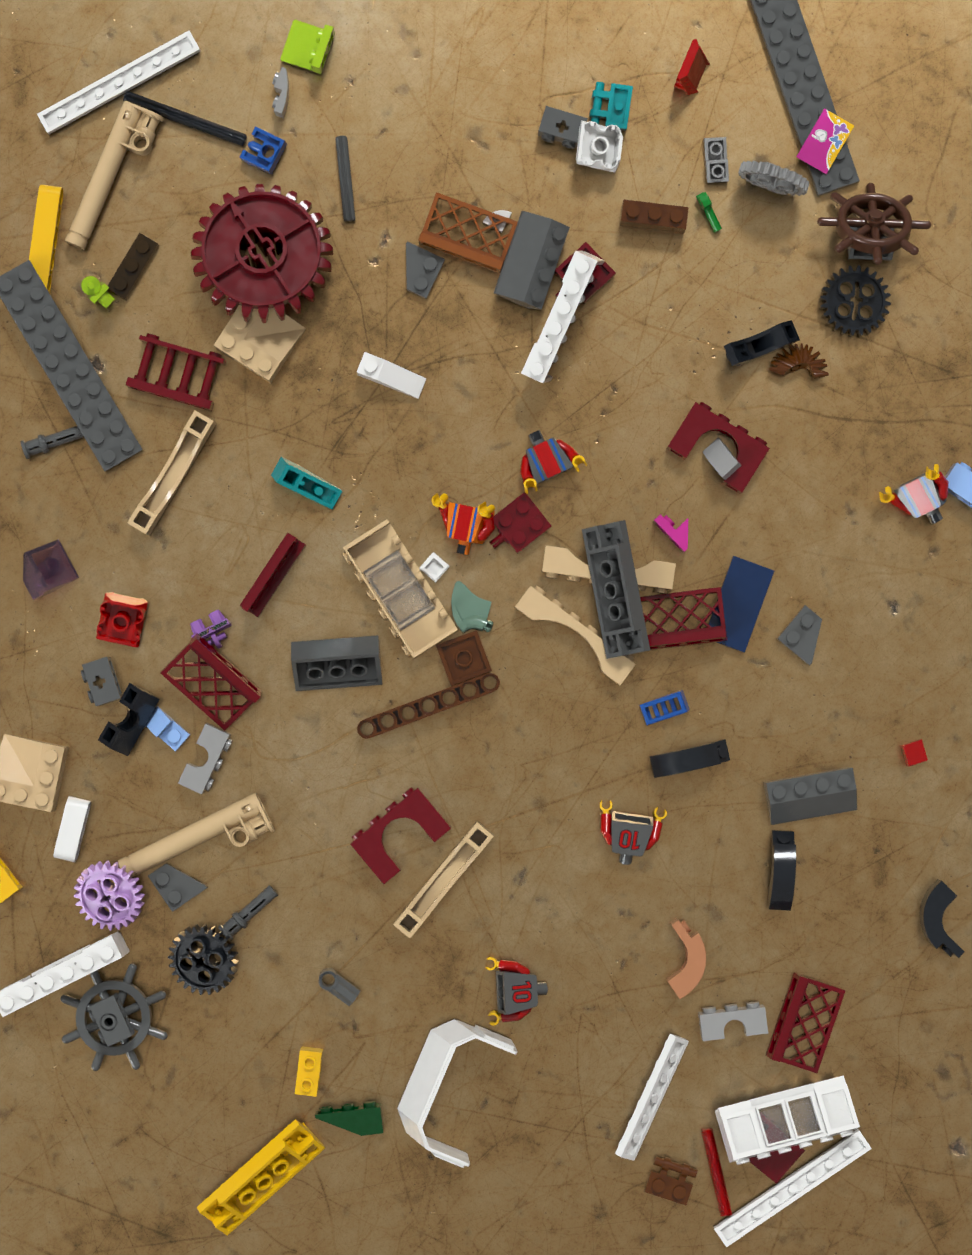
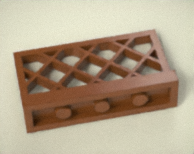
M436 192L418 241L419 244L500 273L518 221ZM439 199L448 202L451 210L439 214L436 208ZM466 208L472 217L460 222L455 211ZM434 212H436L437 216L432 218ZM453 213L457 224L446 229L441 218ZM482 215L488 216L492 225L480 229L476 218ZM439 219L444 230L436 234L428 231L430 223ZM473 220L478 231L466 236L462 225ZM501 223L512 225L510 233L501 237L496 226ZM460 227L464 238L457 241L452 240L448 231ZM494 227L498 239L487 243L482 232ZM480 234L485 245L479 248L472 247L468 239ZM500 241L504 249L501 257L493 255L489 246Z

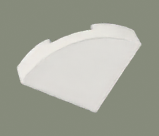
M505 210L493 212L506 218H510L512 212ZM488 216L482 222L487 226L492 225ZM501 223L496 226L500 233L503 232L507 223Z

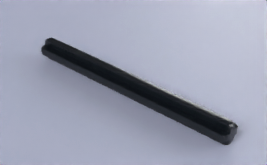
M126 91L123 101L141 106L169 120L240 146H244L246 143L247 135L129 91Z

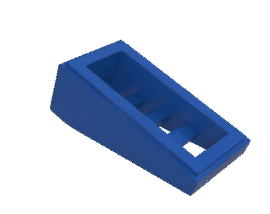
M683 690L640 704L646 725L686 713L690 710ZM676 697L678 698V701L680 703V709H677L674 698ZM669 700L672 712H669L665 701ZM658 703L661 704L664 715L660 714L657 706ZM649 706L653 707L655 718H652Z

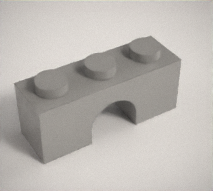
M206 723L196 744L207 750L208 761L203 766L187 763L178 784L199 794H204L205 791L209 792L214 782L211 777L214 771H219L223 760L220 759L223 751L228 752L233 741L229 739L231 734Z
M748 1002L745 1007H738L737 1004L725 1005V1009L716 1010V1007L703 1008V1012H698L702 1041L725 1039L724 1027L731 1020H739L743 1023L746 1036L768 1034L766 1009L763 1004L759 1005V1002Z

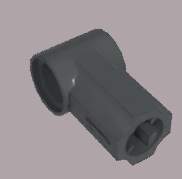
M325 968L319 974L320 987L329 991L348 1006L354 1002L361 991L337 974L332 968ZM331 974L335 980L332 984H325L322 980L323 976Z

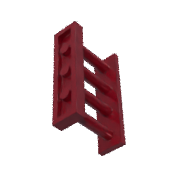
M149 333L146 336L140 335L139 340L146 343L138 373L134 378H127L126 386L212 412L214 403L209 400L210 396L208 395L217 364L226 365L222 355L212 351L209 354L163 342L159 340V336ZM158 346L167 349L159 379L155 384L147 382L146 374L154 347ZM175 352L188 355L179 387H176V390L169 389L166 383ZM196 358L209 361L200 393H197V396L188 394L189 390L187 389Z

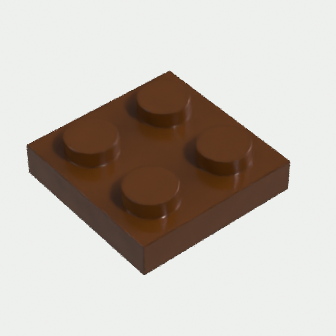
M477 630L436 645L451 686L492 671Z

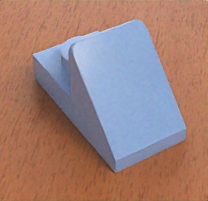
M158 706L146 723V727L174 751H177L190 736L184 728Z

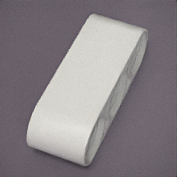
M72 796L68 797L54 849V858L74 863L77 861L91 801Z

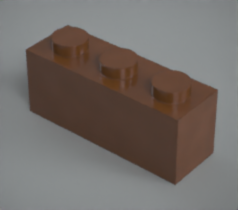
M624 199L621 209L620 226L684 234L689 207Z

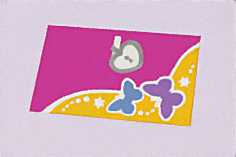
M824 108L796 157L827 174L854 125Z

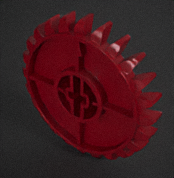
M257 184L255 191L250 193L245 186L239 187V196L234 198L229 193L224 194V204L222 206L215 203L209 206L213 216L211 218L207 216L200 218L199 225L205 231L195 232L192 239L194 243L202 244V246L191 250V259L203 261L194 266L193 272L195 277L207 274L200 283L203 293L213 287L216 288L211 297L214 306L218 305L224 298H227V315L231 316L238 305L242 306V315L245 322L249 321L253 309H258L262 323H267L269 309L274 308L279 319L283 321L285 320V304L289 303L292 309L299 314L301 313L300 295L312 303L315 301L314 292L310 287L311 283L320 288H325V279L318 273V270L324 272L332 271L331 263L327 259L322 258L321 255H333V247L328 243L320 241L331 237L330 230L325 227H316L324 221L323 216L320 213L309 215L312 203L304 200L298 204V196L295 191H290L284 196L281 194V187L274 185L270 192H265L263 184ZM254 244L258 245L259 249L265 257L268 256L269 264L271 265V267L267 265V263L265 262L260 253L257 254L256 246ZM246 250H248L249 257L247 255L244 256ZM282 253V255H281V257H280V259H279V261H278L277 258H276V254L279 255V254Z

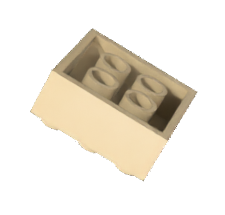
M239 305L215 342L214 347L269 383H272L306 328L286 314L285 320L281 321L274 308L269 309L267 323H262L258 309H253L249 321L245 322L242 315V306Z
M4 734L0 746V802L47 812L56 811L69 747Z

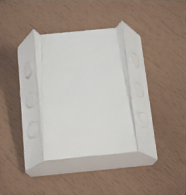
M581 120L576 164L615 173L621 160L623 135L620 128L616 125L606 127L598 125L596 122Z

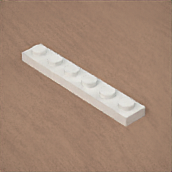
M669 1034L615 1152L621 1158L635 1160L688 1045V1040Z

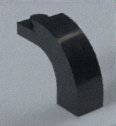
M792 320L751 337L731 342L725 345L724 348L731 365L739 366L776 352L800 339Z
M726 739L691 748L650 756L654 778L718 765L730 761Z
M772 830V870L768 889L769 909L791 911L796 876L794 832Z
M937 879L922 899L920 906L921 928L926 939L934 948L938 949L943 944L941 949L950 957L954 955L960 958L965 951L947 935L942 923L945 909L957 895L943 881Z

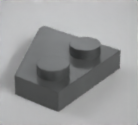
M408 241L406 243L407 291L427 300L445 259Z
M804 605L778 636L777 640L810 666L813 661L822 618Z
M168 863L148 875L172 912L208 888L206 884L177 870Z

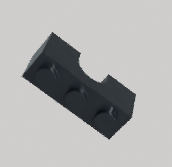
M129 683L119 701L127 707L125 719L117 724L108 721L98 741L114 751L129 756L160 699L147 690Z

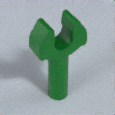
M702 192L697 195L698 204L704 210L713 231L716 232L722 229L711 207L712 202L707 193Z

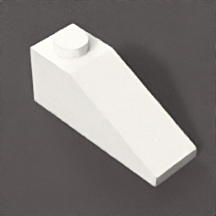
M364 352L357 370L358 376L419 399L426 378L367 352Z

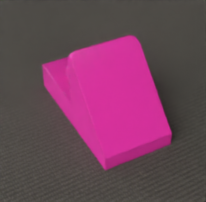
M660 514L653 523L682 553L688 549V518L675 530L673 528L674 522L667 515L663 517Z

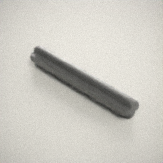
M337 136L335 140L343 219L345 222L355 221L348 140L346 136Z

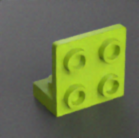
M293 20L280 58L281 61L322 74L335 36L334 27L325 24L324 29Z

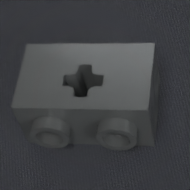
M546 106L538 130V136H541V139L546 142L553 143L555 140L561 142L562 146L574 149L578 144L581 120L587 122L588 118ZM561 125L565 126L563 133L559 132Z
M104 657L82 665L81 675L84 683L88 682L90 691H87L91 703H95V706H101L121 699L123 694L110 657ZM99 676L106 681L103 683V688L96 684L99 681Z

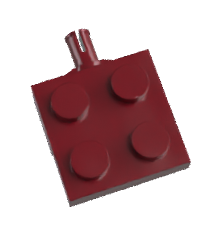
M587 242L577 250L585 251L602 259ZM574 253L555 269L554 273L561 281ZM605 261L603 265L595 266L592 273L594 280L587 284L583 293L585 296L583 304L616 274Z
M524 492L494 515V524L498 529L499 535L489 541L491 545L494 544L492 547L496 549L505 541L518 554L552 526Z

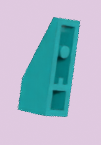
M280 457L271 474L278 484L330 509H333L342 493L340 488L283 457Z

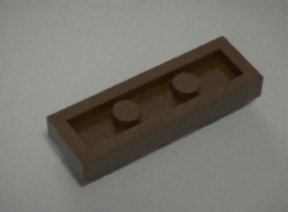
M139 232L109 282L108 290L126 301L159 244Z

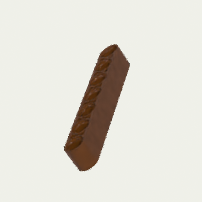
M493 673L481 675L366 718L359 722L357 732L359 736L365 739L375 737L492 693L499 688L500 680ZM488 676L496 679V686L493 689H487L484 686V679ZM467 684H472L476 688V693L472 697L466 696L463 692ZM446 692L454 693L456 699L453 704H446L443 701V695ZM427 699L435 703V708L432 712H426L423 709V702ZM406 707H411L414 710V717L410 720L402 716V711ZM391 715L393 717L394 723L391 727H385L382 724L383 716ZM366 722L373 726V732L370 735H365L361 730L362 725Z

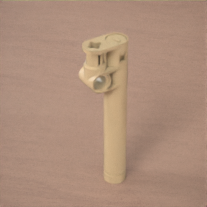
M123 102L65 242L85 250L88 243L87 240L92 234L126 151L128 150L140 156L148 155L151 152L152 143L156 136L154 132L158 123L164 120L161 115L131 102ZM139 140L147 141L145 147H136Z
M255 792L128 855V857L119 859L118 864L120 869L124 865L126 866V873L133 871L131 877H134L136 874H141L224 832L227 833L233 845L242 847L257 840L258 836L268 831L271 833L275 832V829L258 794ZM262 824L265 825V826H263V827H261V828H259V829H256V827H258V826H260V825H262ZM237 831L245 832L246 840L244 842L236 840L235 833Z

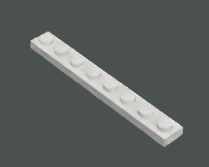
M187 31L41 111L37 115L46 132L51 134L201 51L191 32Z
M857 1129L853 1135L845 1137L714 1226V1230L725 1246L728 1247L872 1148L860 1130Z

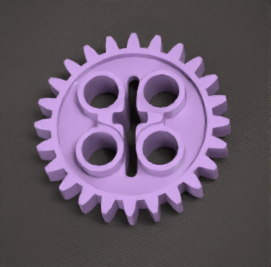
M109 860L104 865L99 861L95 866L91 864L76 880L78 883L74 889L77 892L74 894V897L80 900L75 905L83 907L79 913L86 912L85 920L92 918L93 926L99 922L100 929L108 925L109 931L115 926L120 930L123 925L127 927L131 922H134L142 910L140 908L144 905L141 899L145 894L139 893L143 886L136 885L139 878L131 877L133 871L126 873L125 865L120 869L118 868V862L111 866ZM109 879L113 880L114 883H115V885L112 884V883L109 881ZM121 897H123L127 901V903L123 902L121 900Z

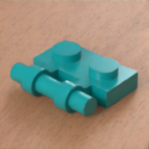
M596 82L595 90L592 93V98H594L593 108L590 109L589 113L591 121L599 125L600 119H606V127L616 125L620 130L626 131L633 86L611 83L610 91H604L605 83ZM604 99L609 100L607 111L601 110L602 100Z

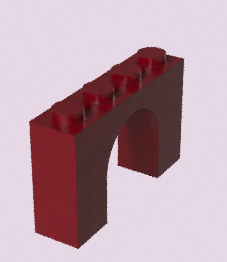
M695 402L666 449L685 460L699 437L703 434L713 431L726 434L735 445L736 459L741 466L730 477L723 480L722 484L741 494L770 448L766 446L767 442L757 436L754 439L749 436V431L740 425L735 427L730 424V419L719 413L717 416L711 412L712 408L707 404Z
M412 787L402 794L404 799L397 804L394 801L385 809L388 813L382 818L377 815L368 823L371 827L365 832L360 829L351 837L354 841L350 845L383 884L401 871L399 865L389 855L383 845V832L391 821L398 818L412 819L424 829L434 842L452 828L419 787L415 790Z

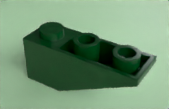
M376 1101L363 1102L362 1106H354V1103L343 1104L341 1108L333 1109L332 1106L320 1107V1111L315 1113L316 1119L360 1136L384 1133L381 1103L376 1104Z

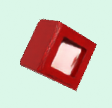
M922 739L901 745L906 766H913L928 760Z

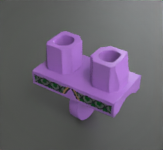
M216 610L209 614L213 625L206 628L202 619L190 623L194 635L198 633L204 639L212 637L207 642L210 645L215 644L219 649L222 647L220 641L227 638L225 632L219 635L217 633L231 627L232 624L229 619L224 617L220 610Z

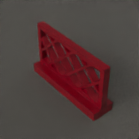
M289 533L285 535L241 602L240 606L243 610L259 618L306 544Z
M721 587L640 597L641 602L649 601L655 606L648 615L644 614L645 623L649 621L657 627L652 634L648 635L650 650L728 641ZM717 593L718 601L713 608L703 601L708 594ZM688 596L698 600L691 611L681 604ZM665 599H671L676 603L669 613L660 607ZM701 603L710 610L703 620L693 613ZM679 606L688 612L682 622H679L672 616ZM657 609L667 615L660 625L650 619ZM712 613H715L720 617L721 626L711 627L706 623V620ZM692 615L701 623L696 629L690 630L684 623ZM669 618L678 624L674 632H667L662 628Z
M198 633L191 638V641L160 672L224 731L253 702L255 703L261 697V690ZM191 649L198 655V662H185V654ZM198 666V677H185V667ZM201 666L213 668L214 677H201ZM172 667H182L183 677H173L168 671ZM226 680L230 684V691H217V681ZM186 681H199V692L188 691L186 689ZM201 681H214V691L202 692ZM215 695V706H205L202 703V696ZM217 695H230V706H218ZM233 695H243L247 701L243 705H233ZM218 710H231V717L224 723L218 717Z
M794 972L766 1056L778 1062L818 1073L845 990ZM808 983L816 985L819 992L810 998L806 994ZM830 991L837 992L836 1001L828 1005L824 995ZM821 997L825 1007L814 1011L811 1001ZM808 1004L812 1014L801 1019L798 1013L799 1009ZM828 1011L830 1015L829 1021L821 1025L817 1015ZM814 1017L818 1027L807 1032L804 1022ZM801 1025L804 1035L794 1040L791 1034L794 1027ZM820 1031L823 1036L822 1042L814 1046L810 1036ZM807 1038L811 1048L800 1053L796 1043ZM793 1045L797 1055L791 1059L783 1057L785 1050ZM811 1052L816 1057L813 1067L806 1065L803 1059L804 1056Z

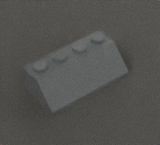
M521 211L494 294L528 309L542 310L570 227L547 217Z
M378 635L291 642V664L296 691L383 685Z
M852 767L763 782L771 825L857 810V788Z

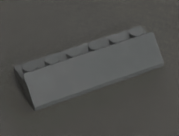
M617 521L582 529L606 659L650 651L626 521Z

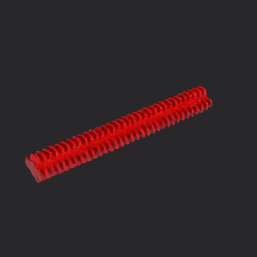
M702 1129L703 1132L701 1133H704L702 1136H705L703 1141H706L704 1146H707L705 1149L708 1152L706 1154L709 1155L707 1157L710 1160L708 1162L711 1163L709 1168H712L710 1171L713 1173L711 1176H714L712 1181H715L713 1183L715 1184L714 1187H716L714 1188L715 1192H717L715 1194L718 1195L716 1196L717 1200H719L717 1202L720 1203L718 1204L719 1208H721L719 1211H722L720 1216H730L732 1211L717 1152V1144H715V1136H713V1129Z

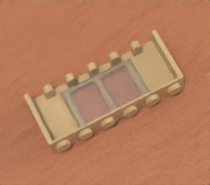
M388 519L343 547L345 552L342 555L349 565L353 563L357 571L354 572L360 583L365 581L369 588L366 590L368 596L372 601L377 600L381 606L378 608L379 613L384 620L388 618L392 626L389 628L395 638L400 636L404 642L401 647L408 657L412 655L413 658H416L458 631Z

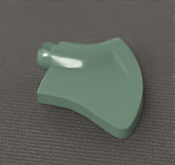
M457 581L451 600L452 614L457 626L462 633L470 629L490 632L493 627V621L487 620L492 602L477 597L462 582Z

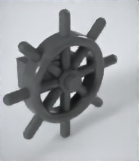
M134 963L128 966L123 980L112 979L102 981L98 970L90 973L94 986L83 995L81 1000L68 995H62L60 998L62 1003L77 1008V1030L64 1035L62 1042L67 1044L82 1038L87 1046L96 1051L91 1065L93 1071L100 1069L104 1055L116 1056L125 1053L131 1067L137 1070L140 1068V1063L134 1049L141 1044L145 1037L150 1035L161 1040H165L168 1037L165 1031L151 1026L152 1012L150 1005L165 999L166 993L160 991L146 997L137 986L133 985L132 980L137 970V966ZM107 990H119V993L109 996ZM99 994L101 1000L90 1004L91 1000ZM127 994H129L136 1000V1003L124 1008L123 1004ZM141 1010V1022L128 1018V1015ZM87 1012L89 1013L90 1018L93 1021L88 1025L86 1020ZM100 1029L98 1035L101 1041L96 1039L91 1032ZM134 1030H137L138 1033L136 1034V1036L129 1041V1037H131L135 1033Z

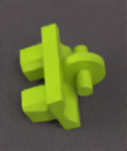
M87 276L82 280L81 288L88 295L87 298L94 304L98 301L107 308L115 300L107 292L109 287L104 282H99L96 277Z

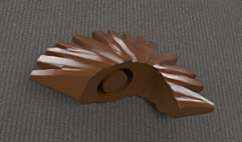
M797 343L795 348L792 344L789 345L791 355L783 348L784 356L777 353V357H773L775 361L771 360L770 363L774 367H769V371L783 376L803 368L808 369L814 379L829 376L828 372L821 370L827 367V364H822L825 362V359L815 360L820 355V352L818 351L811 355L813 347L811 346L808 350V345L806 344L805 348H803V343L800 345V350Z

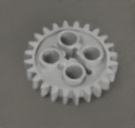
M743 161L738 172L739 176L742 179H746L747 182L760 188H767V190L777 194L805 195L810 184L807 178L802 177V175L769 162Z

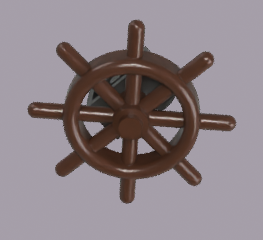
M873 183L866 185L867 193L855 195L848 200L837 192L831 193L830 198L841 206L837 218L820 217L817 220V224L819 226L836 227L837 233L842 239L835 246L837 253L848 249V259H870L876 265H880L882 260H892L894 251L900 248L905 249L912 255L918 254V247L908 241L911 229H929L931 222L927 220H912L910 212L905 207L912 202V195L907 194L900 200H897L891 196L876 193ZM868 208V212L866 213L862 209ZM853 214L858 218H848V216ZM893 215L896 219H888V218H890V217ZM894 228L901 229V231L899 233L894 232Z

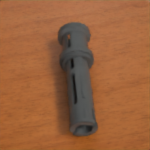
M75 426L48 436L41 434L38 435V438L26 442L23 440L20 443L26 459H30L33 455L42 452L44 454L48 453L50 448L83 438V435L79 428Z
M269 885L240 912H234L232 918L224 925L220 924L218 928L220 931L223 930L225 937H230L229 941L233 940V936L238 931L247 927V922L278 896L277 892Z

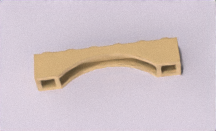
M194 410L164 468L127 522L128 524L150 536L216 426L213 420Z
M545 546L542 573H546V577L559 579V575L568 576L567 580L580 582L581 578L589 579V583H592L589 565L576 558L567 548ZM654 560L644 567L635 569L639 590L645 591V587L654 588V592L667 594V590L673 589L676 563Z
M537 585L535 588L530 586L515 608L531 620L557 622L576 631L594 650L602 673L618 685H621L636 665L632 662L634 657L629 654L606 659L603 639L597 636L598 630L591 625L585 627L580 623L582 619L572 611L570 614L562 610L563 604L556 599L550 601L545 597L547 593Z
M476 821L395 920L393 925L408 938H411L449 889L491 841L494 834Z

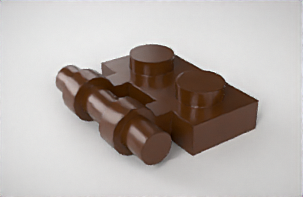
M656 1156L653 1165L660 1166L661 1168L659 1172L650 1171L644 1192L686 1206L693 1183L685 1180L687 1176L696 1178L698 1170L691 1168L689 1164L683 1163L682 1165L672 1162L670 1158L664 1157L663 1159ZM667 1171L678 1172V1178L667 1175Z

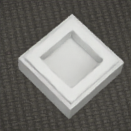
M433 552L419 569L436 583L450 566Z

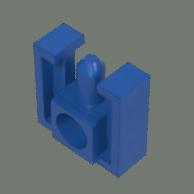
M255 126L252 132L253 137L264 141V143L261 145L255 141H250L248 147L258 153L257 157L243 150L240 158L242 161L272 175L287 143L285 140ZM268 150H274V154L271 157H265Z

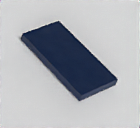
M736 556L732 557L721 587L728 641L716 643L745 653L774 570ZM712 613L708 625L711 627L721 626L720 617Z

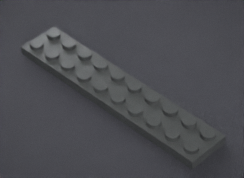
M750 0L797 139L802 148L824 108L835 115L837 114L797 0ZM846 141L827 174L806 163L817 196L859 183L860 181Z
M30 260L1 275L0 298L104 472L142 451L143 449Z

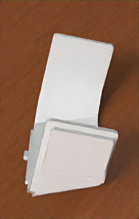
M453 1019L430 1030L397 1109L407 1134L425 1149L431 1151L435 1157L464 1168V1166L469 1167L470 1165L466 1152L425 1136L422 1128L455 1049L476 1038L515 1055L518 1051L512 1040L478 1025L473 1027Z

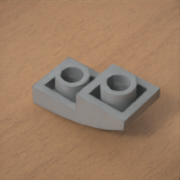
M282 67L280 73L276 72L272 82L275 92L280 94V96L276 95L272 108H274L276 116L284 119L289 101V78L286 68Z
M726 137L704 138L707 183L728 182Z
M719 437L703 451L705 457L724 480L741 466Z

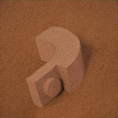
M676 918L670 924L685 945L686 958L682 967L666 978L679 999H682L700 982L706 966V951L699 933L696 931L689 936L688 933L691 930L684 920L680 922Z

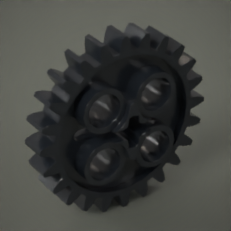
M860 265L857 266L855 271L849 266L847 273L841 268L839 270L840 276L833 273L831 276L834 281L827 279L825 282L829 288L823 287L821 289L826 294L819 298V300L825 301L820 306V309H826L822 317H830L827 324L829 325L834 322V331L839 327L842 328L841 335H844L847 330L850 337L854 335L855 331H857L859 337L863 335V330L870 334L871 326L877 329L879 328L877 321L881 323L885 321L881 315L889 314L885 307L890 306L891 303L885 301V299L890 297L891 294L884 293L888 285L881 286L880 283L884 278L882 277L877 280L875 278L876 271L872 275L868 274L869 267L864 272H861ZM855 282H858L856 300L860 302L855 307L856 318L852 320L854 302L850 300L855 296ZM842 284L848 285L851 291L850 294H843L840 286ZM867 286L871 288L872 296H865L862 293V287ZM839 306H845L848 309L849 313L847 316L839 314ZM861 308H867L869 310V318H863L861 316Z
M196 924L193 929L189 926L185 929V932L181 931L178 937L172 941L175 945L169 948L173 953L168 958L174 961L169 964V967L176 969L172 975H179L177 983L185 982L184 989L191 986V993L199 989L200 995L207 991L208 995H211L214 990L218 993L222 987L225 988L229 985L228 982L234 979L232 974H235L237 969L233 966H236L239 961L233 958L238 952L231 951L235 944L227 943L230 937L223 938V930L215 933V926L208 930L207 924H204L201 929ZM196 941L201 942L202 945H203V948H200V947L197 945V942H196ZM214 954H218L221 961L217 960ZM186 958L191 960L192 965L186 962ZM203 971H207L210 978L206 977Z

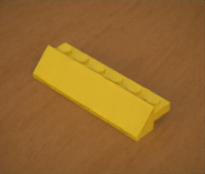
M295 1119L197 1206L199 1213L212 1221L215 1228L228 1236L320 1154L325 1147L304 1122L301 1124Z

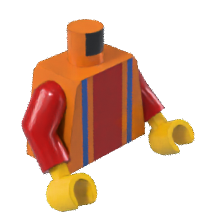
M436 493L432 497L431 502L435 507H439L448 538L459 540L456 553L469 555L471 543L483 544L495 530V506L491 504L487 507L486 502L480 504L478 508L452 502L447 504L448 495L443 493L439 498V494Z

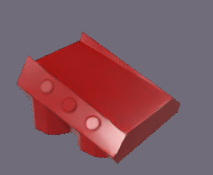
M697 39L692 40L674 85L675 88L685 91L688 95L698 93L697 87L706 65H710Z
M114 592L105 593L104 601L100 606L101 616L97 626L96 638L131 647H139L148 602L144 598L139 599Z

